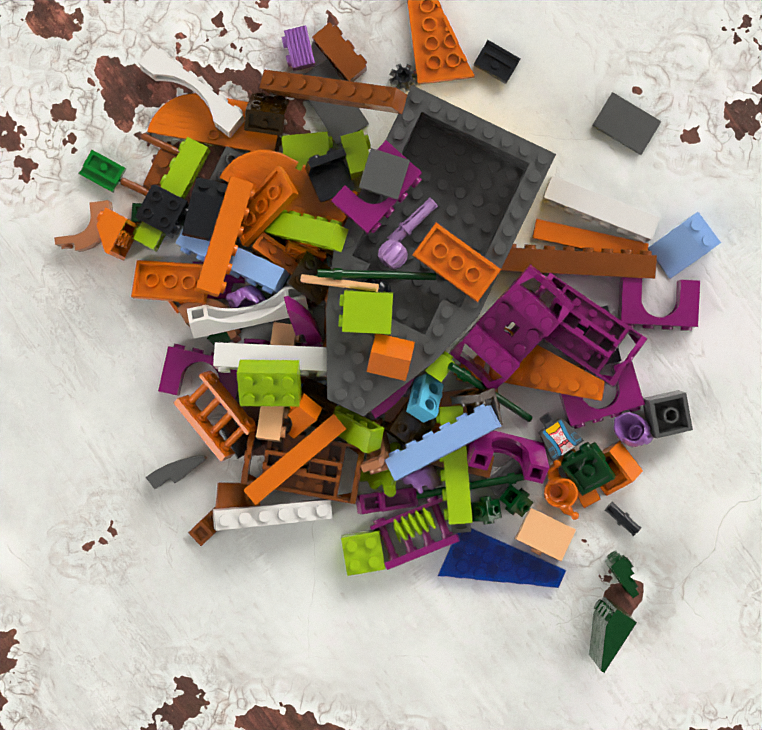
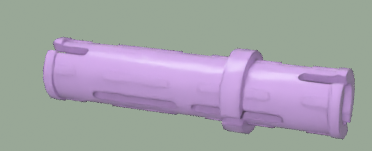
M429 197L407 220L401 222L399 227L387 239L400 242L407 235L410 236L412 234L411 231L438 207L437 204Z

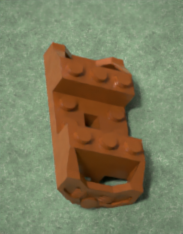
M257 431L249 434L241 484L250 485L257 479L250 474ZM286 431V436L282 438L281 442L268 441L267 449H265L262 474L307 436L299 434L297 437L292 438L288 434L289 432ZM333 440L309 460L308 471L305 468H299L274 490L356 504L362 470L361 464L363 463L365 453L347 442ZM346 447L358 454L352 492L338 495Z

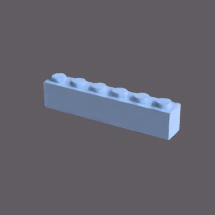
M181 231L176 241V244L181 247L180 251L187 255L193 253L197 255L196 258L204 262L210 241L183 236ZM239 247L235 257L231 256L229 262L232 264L230 275L238 279L242 276L246 278L245 282L252 286L258 284L262 286L261 289L269 294L273 292L278 293L283 288L290 274L284 268Z
M482 404L473 409L474 413L470 415L465 413L457 417V422L453 424L448 422L440 426V431L436 433L431 431L423 435V440L409 442L405 445L406 449L402 451L397 449L389 453V458L385 459V462L394 480H400L502 427L492 406L485 407Z

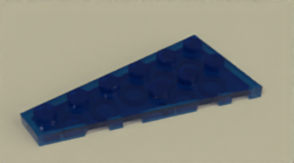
M471 528V532L458 533L460 541L450 545L437 576L559 588L566 569Z

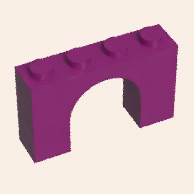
M387 140L377 149L407 159ZM411 162L409 163L398 200L388 197L385 201L378 204L366 203L347 186H344L331 201L367 235L370 232L374 234L381 226L379 222L384 216L388 218L395 211L393 206L397 202L401 204L409 194L406 192L411 186L415 188L422 181L420 178L422 172Z
M622 277L620 278L618 319L631 328H635V325H642V329H654V326H661V330H673V327H681V331H692V327H698L700 281H677L674 309L665 317H655L649 314L642 304V278Z
M175 343L173 347L168 346L158 391L180 395L186 370L197 362H206L213 366L214 352H211V355L203 354L204 350L193 348L192 351L185 350L184 345ZM215 368L219 381L237 401L239 394L237 370L223 373L218 372V369Z
M632 361L616 383L615 398L606 407L593 408L582 397L559 393L567 423L570 426H574V429L585 426V422L591 420L592 423L601 422L605 416L610 415L611 418L618 417L622 414V411L629 410V412L641 410L640 406L645 405ZM622 363L610 366L613 376Z
M492 431L466 445L468 466L487 470L493 453H502L519 462L523 470L524 480L543 484L549 470L543 442Z

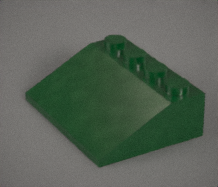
M603 597L594 606L595 611L593 613L589 655L600 671L605 673L637 622L623 608Z

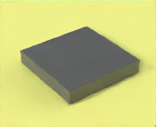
M371 148L359 188L398 200L410 160Z

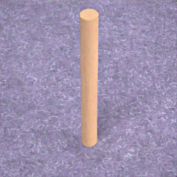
M302 274L300 279L304 283L378 292L379 285L374 283L343 279L333 280V278H321L312 275Z

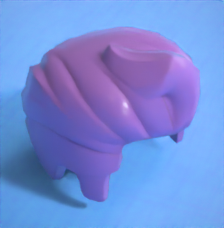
M252 285L243 286L226 296L230 308L248 307L266 300L262 292Z
M626 412L614 418L616 437L629 447L643 446V444L648 445L653 440L649 424L639 415Z
M427 465L402 478L404 484H412L420 494L423 493L422 486L424 485L431 490L442 485L433 465Z

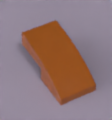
M213 509L188 532L200 546L217 532L214 529Z

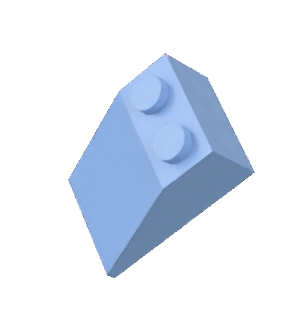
M696 212L649 246L648 250L652 251V255H657L658 264L671 279L721 242L700 213Z

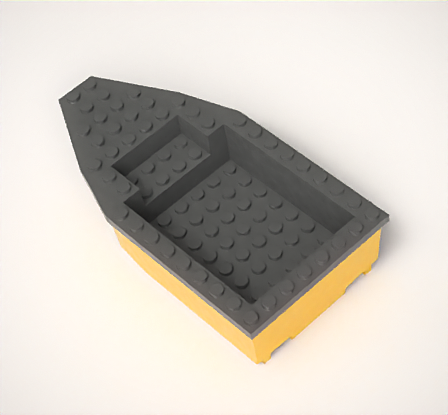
M412 85L407 94L403 114L397 115L386 140L422 172L420 176L422 181L415 188L411 186L406 192L409 194L401 204L397 202L393 206L395 211L388 218L384 216L379 222L381 226L374 234L370 232L367 235L348 217L344 228L349 229L342 252H333L331 270L333 268H342V270L434 272L412 255L435 223H438L501 269L556 154ZM364 189L361 190L358 196L362 201L370 204H378L388 198ZM430 197L438 207L411 231L412 234L410 236L407 235L400 241L408 253L405 264L398 269L386 267L378 257L380 246L388 240L387 237L399 227L401 222L407 220ZM437 273L436 280L381 279L391 286V292H393L391 334L383 335L415 342L406 381L367 372L375 333L342 332V327H339V314L343 315V307L340 306V294H344V290L357 289L329 286L326 307L327 399L361 416H365L435 362L479 316L497 276L478 303ZM342 278L343 280H351L358 282H365L367 280L359 278Z

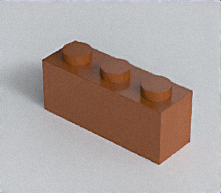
M329 22L312 36V40L346 81L354 82L367 71V61L361 54L357 55L354 52L355 47L349 40H344L341 36L343 33L337 25L333 26Z

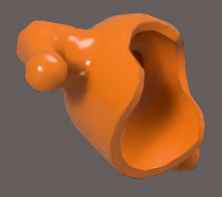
M555 460L549 466L547 473L549 481L544 487V498L551 506L560 508L564 514L571 516L573 520H577L579 514L574 512L571 507L577 500V487L571 480L560 476L558 468L561 466V462Z

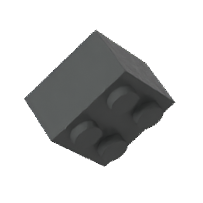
M676 390L643 398L646 422L649 424L650 432L654 438L693 430L686 392Z

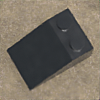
M197 177L182 231L183 236L206 241L211 240L228 185L227 183Z

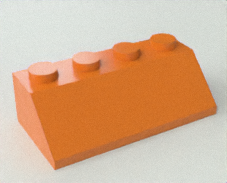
M105 208L104 211L101 210L98 214V223L96 225L104 251L124 261L134 242L133 232L137 224Z

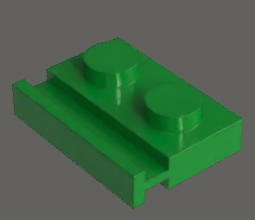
M91 149L78 174L114 193V189L119 184L126 168Z

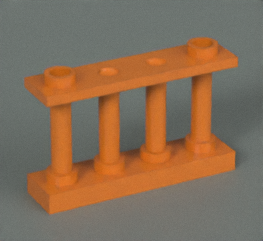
M210 370L199 375L203 383L191 396L179 397L173 403L221 462L231 458L235 454L231 446L244 433L249 435L256 432L257 426L254 420L246 414L219 381L218 376ZM209 388L215 395V398L201 411L196 405V401ZM221 403L228 412L213 426L207 417ZM233 418L240 427L225 441L219 434V431Z

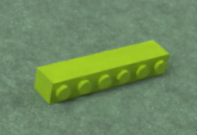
M189 137L181 142L178 148L180 152L176 158L174 157L171 160L170 170L167 175L165 174L160 182L161 188L183 199L187 197L211 152L207 146ZM144 222L141 225H137L133 232V239L155 252L158 251L166 236L162 231Z
M283 210L263 232L270 236L342 252L349 229L342 227V222L333 219L328 222V219L317 216L314 219L315 217L303 213V216H301L298 212L290 210L288 213L287 210Z
M439 407L436 423H440V426L448 422L450 424L457 422L456 418L463 415V407ZM465 445L440 458V462H444V469L440 470L441 481H445L446 489H442L443 501H447V508L444 509V519L449 521V525L473 523Z

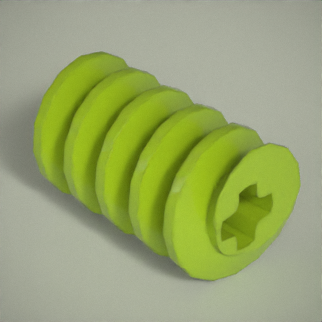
M424 507L422 508V514L415 510V517L408 513V520L403 516H400V523L393 519L394 531L400 543L401 537L405 541L408 540V534L414 538L416 532L422 535L423 529L429 532L430 525L433 529H436L431 512L427 511Z

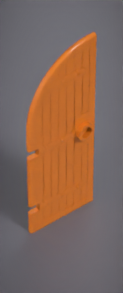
M196 93L184 94L165 103L155 113L147 130L148 133L185 140L189 137L201 143L223 147L228 146L250 152L256 150L275 151L278 135L244 130L245 121L229 138L215 127L209 107ZM227 98V103L231 106L236 105L243 111L245 120L248 102Z
M256 150L245 153L234 159L219 177L227 182L233 176L254 183L252 189L255 190L279 165L284 168L299 194L284 210H287L288 213L290 210L298 212L301 216H303V213L314 216V219L317 216L328 219V222L333 219L342 222V224L346 218V215L332 203V199L325 202L318 200L305 170L306 165H303L300 171L296 169L298 161L276 151ZM355 190L352 191L355 195L358 194L357 191H355Z

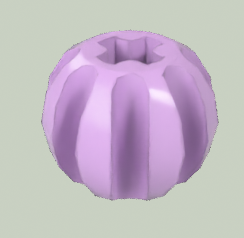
M387 240L378 250L379 260L390 269L400 268L407 260L408 253L406 248L396 240Z

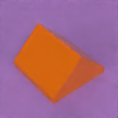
M375 334L367 372L406 381L415 342L388 335Z

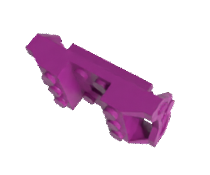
M530 264L457 342L449 354L472 371L487 388H494L496 390L517 370L520 362L545 336L548 337L575 307L574 303L560 289H557L551 280L546 279L539 270ZM535 278L563 304L560 315L557 316L546 306L545 301L538 298L534 291L528 290L522 283ZM512 322H514L515 325L510 330L513 332L511 334L505 329V327H508ZM464 344L470 347L502 377L493 380L479 364H476L469 355L462 351Z
M550 273L546 279L551 280L556 285V288L562 289L561 291L574 303L575 307L548 337L545 336L542 340L556 347L579 363L582 368L605 381L606 384L613 388L647 338ZM541 284L538 291H535L536 296L541 298L547 288ZM555 297L549 308L559 316L563 304ZM578 324H581L586 329L589 328L585 335H583L585 332L577 327ZM629 334L636 345L615 375L600 374L623 339Z

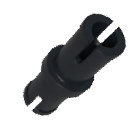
M613 501L605 508L604 511L610 514L617 521V524L619 526L622 525L632 536H635L642 528L629 517L630 514L624 513Z

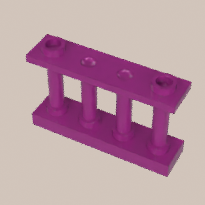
M438 496L427 499L428 503L388 520H385L383 517L373 521L375 525L370 526L371 530L379 529L389 554V561L385 562L387 570L460 541L458 533L453 535L449 531L440 509L439 503L444 502L443 498L438 499ZM423 507L425 509L432 507L443 534L441 536L442 540L435 542L431 538L430 533L423 529L422 536L425 541L423 543L425 547L417 549L416 546L414 547L408 534V540H404L407 554L399 556V553L396 554L385 525L392 523L393 519L400 523V516L406 517L408 513L415 516V510L422 514L421 510Z

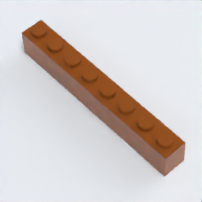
M264 69L259 87L267 93L276 96L403 114L407 94L396 87Z
M513 244L501 268V271L523 272L531 264L541 273L655 279L657 255H652V251L640 250V254H632V250L621 249V253H613V249L601 248V252H594V248L582 247V251H574L575 247L563 246V250H555V246L544 245V249H536V245L524 244V248H517V244Z

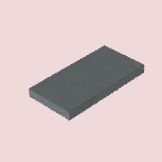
M328 59L303 74L341 80ZM309 100L337 145L341 143L340 136L360 131L369 125L360 108Z

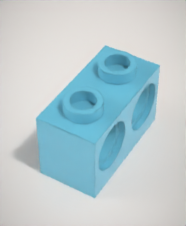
M428 373L415 378L406 411L423 423L437 417L444 384Z

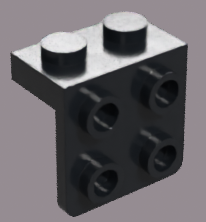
M333 148L327 151V154L322 156L314 155L307 161L305 170L320 202L333 199L344 186H347L351 191L355 189V185L344 162L346 157L344 148L339 150Z
M154 184L150 187L136 214V218L162 231L173 239L174 235L177 236L182 228L180 224L183 218L186 219L189 202Z

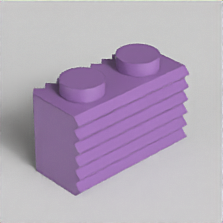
M306 25L284 30L285 36L281 38L283 47L288 48L289 55H286L288 67L292 66L293 71L315 67Z

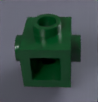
M510 485L499 498L506 505L504 509L513 516L517 513L520 517H523L534 503L528 498L530 496L528 492L523 488L518 490L513 485Z
M483 496L479 497L478 501L471 502L472 522L483 521V524L487 525L495 523V519L502 518L499 499Z

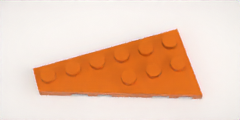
M407 0L417 84L474 78L475 75L467 62L465 54H463L439 0Z
M505 327V329L508 332H510L511 334L513 333L512 331H510V329ZM536 345L520 362L517 370L504 383L602 401L606 382L543 347ZM490 366L489 376L493 380L500 379L502 376Z

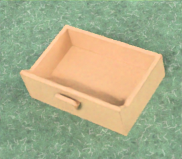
M530 508L514 539L531 547L530 551L539 556L544 553L558 561H562L576 530Z

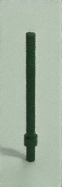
M333 268V270L317 269V277L333 278V280H342V278L436 280V272L362 271Z
M453 362L449 363L448 369L455 373L463 382L467 381L477 389H487L483 382L471 375L470 371L460 368ZM495 391L498 403L525 421L530 422L532 420V415Z
M513 472L508 473L507 476L469 482L470 490L507 483L512 485L518 481H524L523 473L515 474ZM446 486L432 490H423L421 494L416 491L417 499L442 495V489H446Z

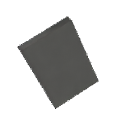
M612 92L592 126L642 155L662 121Z

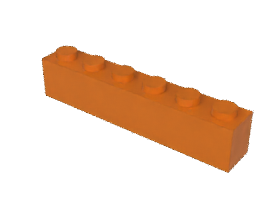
M233 176L230 177L196 284V291L218 297L220 293H224L227 282H224L226 274H230L232 264L229 263L231 256L235 257L238 245L235 242L237 237L241 238L244 229L241 223L243 219H247L249 208L246 207L248 200H253L255 190L252 187L254 183Z

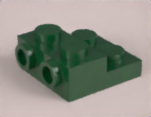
M585 442L579 447L580 450L575 453L572 450L567 452L563 456L561 467L571 481L575 483L582 496L614 480L616 476L605 461L606 456L596 442L591 444Z
M616 550L608 554L604 562L625 592L632 598H635L639 593L636 590L638 585L630 577L634 574L631 569L634 567L627 557L617 553Z

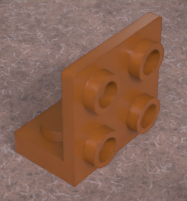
M218 482L215 509L260 506L261 501L255 505L243 491L249 486L247 484Z

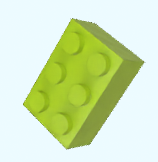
M300 360L239 361L237 381L240 406H300L302 394Z

